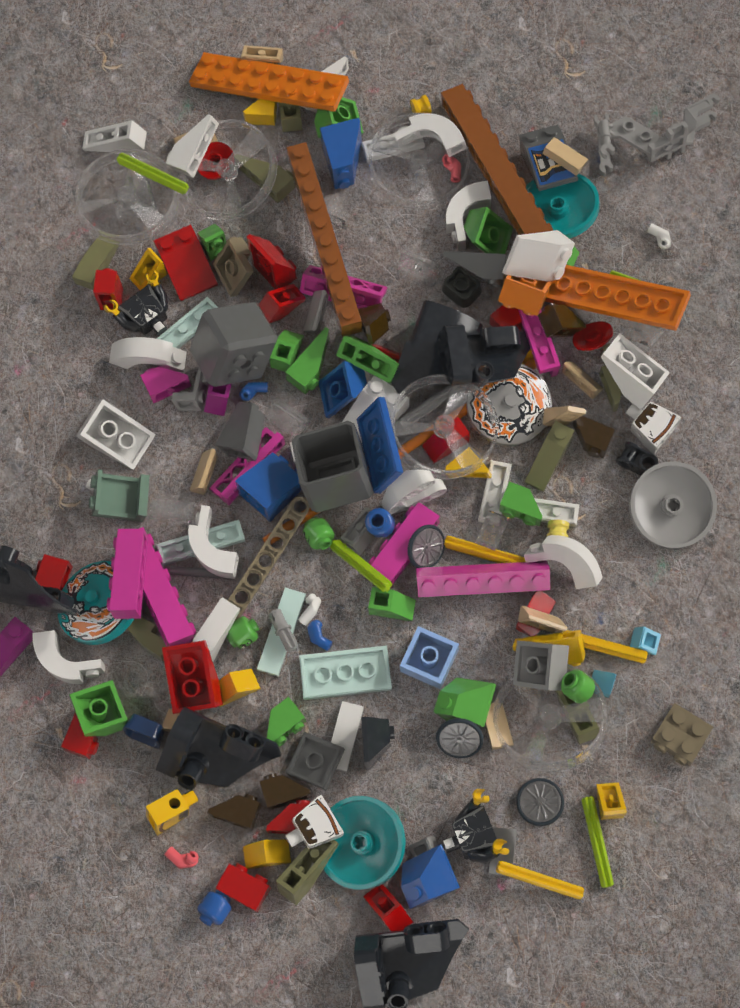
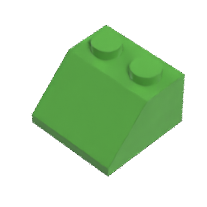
M113 680L69 694L84 736H107L122 731L124 725L128 722Z

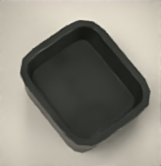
M457 267L444 280L442 292L458 306L468 308L481 295L482 287L479 280L464 268Z

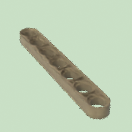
M296 497L292 500L228 599L229 602L241 609L235 620L243 615L308 514L310 506L305 497ZM297 501H302L306 504L304 512L299 513L295 511L294 504ZM286 519H291L295 524V527L290 531L285 530L282 526L283 521ZM274 537L281 538L283 546L279 549L273 548L270 544L271 539ZM267 555L271 558V564L268 567H262L259 564L261 556ZM255 573L259 576L260 581L257 585H250L247 582L249 574ZM238 592H245L247 594L248 600L245 603L240 604L235 600V595Z

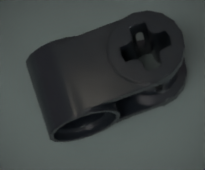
M632 442L625 443L624 451L615 460L619 466L640 476L648 470L643 464L650 463L653 466L659 464L658 458L654 454Z

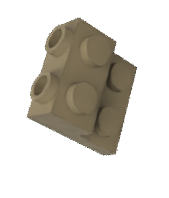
M243 237L229 238L213 263L230 297L239 294L253 273L251 264L247 260L251 252Z
M674 703L651 742L658 751L662 753L668 752L673 755V759L683 766L686 764L690 766L713 726Z

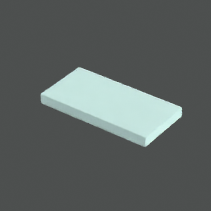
M387 646L299 655L304 700L392 690Z

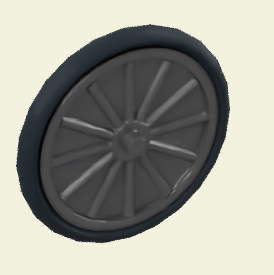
M430 524L418 528L411 536L407 552L408 558L414 567H433L441 559L445 550V538L438 527Z
M456 718L448 720L438 728L436 733V742L440 750L454 758L471 757L483 745L484 737L481 729L467 719Z
M545 778L531 779L523 784L518 791L516 797L517 810L520 816L529 824L547 826L554 823L561 816L564 809V796L561 789L551 780Z

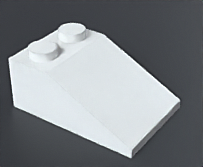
M558 230L517 235L502 273L541 281L559 280L565 272V266L572 255L575 242Z
M620 333L601 356L623 396L639 409L644 407L670 373Z
M373 376L363 388L342 422L350 421L354 423L360 437L356 419L378 397H385L393 428L399 418L409 408V397L403 393L398 394L389 383Z
M102 399L97 402L76 437L108 457L134 470L156 434Z

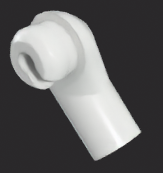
M651 223L647 233L657 238L658 246L661 249H668L671 246L669 232Z

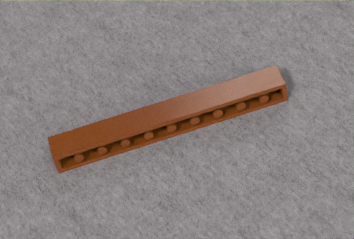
M462 83L441 92L443 108L450 120L460 130L470 154L486 181H488L490 188L517 234L524 235L553 231L551 224L546 223L544 220L542 209L540 207L537 208L535 205L533 194L531 192L528 193L526 190L524 179L522 177L519 178L517 175L515 164L513 162L510 163L508 160L506 149L504 147L501 148L499 145L497 134L492 133L490 130L489 121L487 118H483L480 106L478 104L475 105L471 91L466 90Z
M307 143L287 147L288 160L341 335L344 337L362 332V321Z

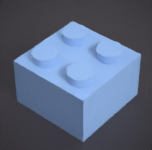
M418 626L400 664V672L441 690L458 653L459 644Z

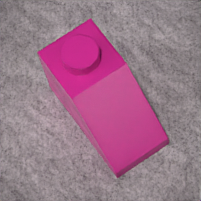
M160 366L149 368L144 374L140 375L153 404L173 395V393H178L191 387L187 374Z

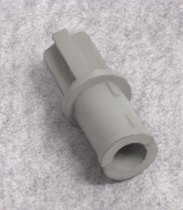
M281 609L271 611L268 617L276 630V636L280 637L286 651L291 652L297 649V642L291 632L292 627L287 624Z

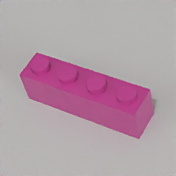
M420 502L415 507L411 506L405 514L407 518L402 524L399 522L392 532L394 535L390 540L386 539L383 542L379 555L377 557L373 556L368 562L390 580L392 586L410 563L407 551L408 543L413 533L421 526L430 524L437 527L440 523V516Z
M118 529L117 537H114L113 547L116 551L115 557L111 559L113 577L109 579L111 598L107 599V610L111 612L114 619H141L148 536L144 529Z

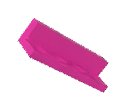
M309 265L302 274L300 292L313 296L315 291L325 290L329 295L322 269ZM348 276L358 309L382 303V298L387 292L386 286Z
M518 309L539 374L550 372L551 377L557 376L561 365L552 339L546 337L538 316L526 315L522 310Z
M265 427L262 430L261 440L266 435L271 439L264 447H261L260 441L256 461L251 460L247 463V459L237 458L209 488L210 491L230 506L239 496L235 483L236 479L272 452L277 454L285 445L284 437L278 432L274 434ZM244 467V469L235 478H233V471L236 468ZM222 483H230L222 493L217 490Z

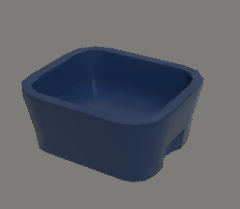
M133 714L123 727L125 735L138 742L160 749L164 735L163 726Z

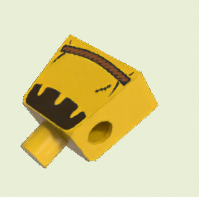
M177 789L147 805L146 818L157 836L189 815V806L198 802V798L192 789L183 795Z

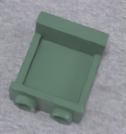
M98 469L96 474L92 475L90 488H94L93 496L89 498V509H92L91 516L143 522L147 516L150 475L141 474L139 478L103 474V470Z

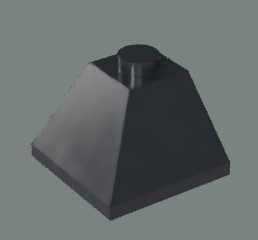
M361 717L366 770H370L390 748L391 739H395L394 726H389V719Z

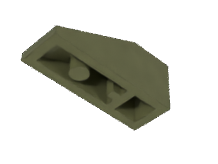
M236 154L234 156L236 167L277 203L295 188L294 177L289 170H284L276 164Z
M555 421L525 480L526 484L542 492L545 491L573 440L575 430Z
M332 840L311 849L305 847L276 880L279 893L297 906L316 882L338 847V842Z

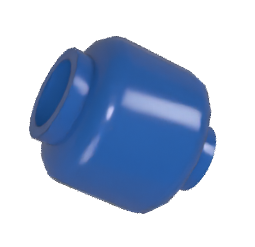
M376 508L367 514L365 527L374 537L385 538L393 532L395 520L387 510Z
M219 890L208 892L197 907L201 915L199 919L207 926L212 924L221 925L232 909L231 899Z

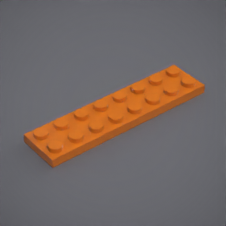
M206 52L203 53L189 80L190 87L332 112L336 111L349 83V78L345 75L254 60H241V58Z
M566 265L563 276L559 280H552L544 302L565 305L571 308L676 331L691 294L690 291Z

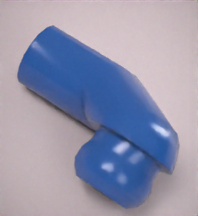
M248 382L239 393L241 400L249 401L257 392H268V382Z
M313 620L307 628L310 641L328 651L333 642L322 636V623L319 620Z

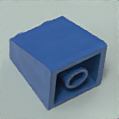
M359 118L320 128L322 149L334 189H345L350 185H354L362 142Z
M273 452L235 481L239 495L269 522L302 490L299 484L297 469L293 470L288 466L289 462L282 455L277 456Z

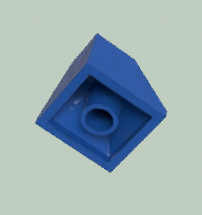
M343 361L319 381L326 418L332 417L354 400L367 385L363 369Z
M442 844L404 862L402 865L401 888L410 909L424 906L460 888Z

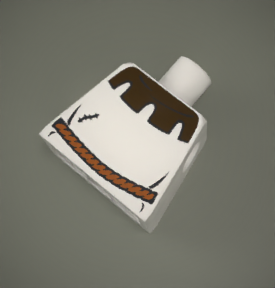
M650 402L644 410L632 404L626 412L627 415L634 419L630 429L631 432L653 454L657 452L672 434L681 420L679 415L653 402Z
M320 795L292 819L296 829L286 834L285 837L291 847L304 841L306 847L311 849L340 838L344 832L323 796Z

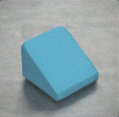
M644 626L636 627L633 631L630 647L656 655L661 634Z
M594 670L592 674V679L595 683L594 693L609 698L617 674Z

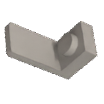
M198 367L193 393L187 391L173 393L171 400L178 411H202L203 403L206 402V390L209 383L200 367Z

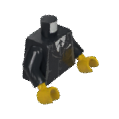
M153 270L156 275L154 280H150L147 273L145 275L146 280L152 282V287L148 284L119 306L115 300H109L114 308L110 310L107 305H104V310L108 313H113L115 320L126 330L141 332L144 335L153 330L160 336L167 330L163 322L167 319L168 297L161 282H158L159 275L157 271Z
M476 789L472 794L473 798L458 814L455 822L452 823L455 836L444 839L443 843L447 853L461 849L464 859L486 864L497 858L500 854L507 855L509 849L502 848L503 844L507 843V841L497 839L484 805L481 806V803L489 802V796L481 798V794L485 789Z

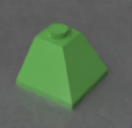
M342 97L335 112L317 109L314 123L318 138H321V127L355 118L360 119L356 102Z
M482 207L469 210L464 229L471 242L483 252L505 254L513 227L491 209Z
M456 677L440 690L434 713L446 721L461 718L470 720L479 727H484L496 684Z

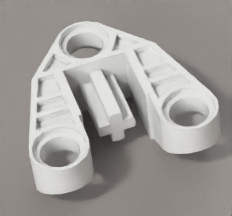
M406 470L387 487L382 500V506L390 514H395L408 510L411 506L415 507L418 502L423 504L446 493L447 488L443 480L433 477L431 471Z

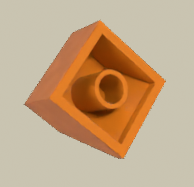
M507 275L498 302H501L507 308L515 307L520 309L526 315L538 316L552 281Z

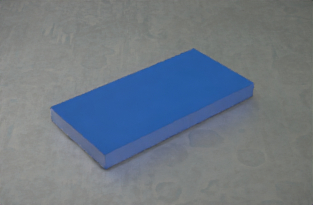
M378 397L356 419L373 491L381 494L403 473L385 397Z

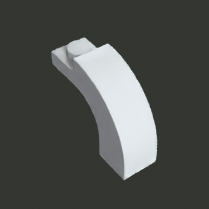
M424 113L409 117L410 126H403L393 133L400 148L417 139L432 137L443 144L449 157L468 149L457 126L449 119L437 114Z
M488 181L476 182L462 188L454 195L448 205L446 212V234L451 233L452 242L457 244L458 251L466 249L463 221L468 216L469 210L482 207L491 208V194Z
M131 337L112 343L109 363L125 369L138 364H152L181 373L185 368L187 352L173 347V343L165 340Z
M201 505L200 512L196 513V525H189L188 529L191 548L199 563L206 570L220 577L235 579L239 561L237 552L219 550L211 545L208 535L212 510L210 506Z
M547 536L543 543L532 544L524 554L526 563L555 560L564 564L572 574L576 589L595 587L602 579L599 565L593 554L578 541L565 536Z
M55 630L32 633L33 646L38 660L55 678L70 684H84L83 675L93 678L98 677L99 673H105V664L101 659L71 662L64 659L60 653L59 635Z

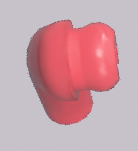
M445 154L442 157L443 165L451 172L450 180L453 183H458L461 180V163L453 156L449 157L448 154Z
M170 847L164 854L180 869L194 867L198 863L199 858L195 851L180 854L173 847Z

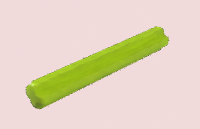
M121 152L117 157L118 164L182 195L186 194L189 189L188 183Z
M332 541L330 549L382 592L390 590L392 586L390 580L342 541Z
M593 796L582 798V806L602 888L612 887L614 882Z

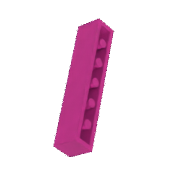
M149 533L147 534L148 546L143 597L166 647L191 643L194 635H196L195 627L192 622L188 623L187 610L184 604H179L178 591L175 586L171 587L169 582L171 581L170 574L167 568L163 569L161 565L163 563L159 551L155 552L153 548L154 541Z
M547 561L416 568L418 597L550 590V568Z

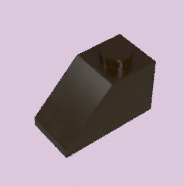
M382 303L358 309L362 321V330L369 345L374 344L389 330L390 313L388 309H384Z
M552 303L545 306L544 311L538 314L547 338L572 337L586 328L585 323L565 305Z
M585 416L574 420L573 427L583 450L592 457L604 459L613 439L615 429Z
M277 773L266 775L264 780L259 781L269 811L296 803V800H305L312 797L310 789L283 775L277 776Z
M245 793V796L236 795L209 808L207 813L210 817L252 831L262 805L257 801V797Z

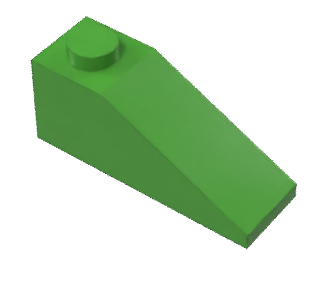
M327 327L321 331L285 372L286 380L305 395L309 390L313 391L319 383L330 338Z
M354 335L344 336L336 353V356L388 383L392 382L399 363Z

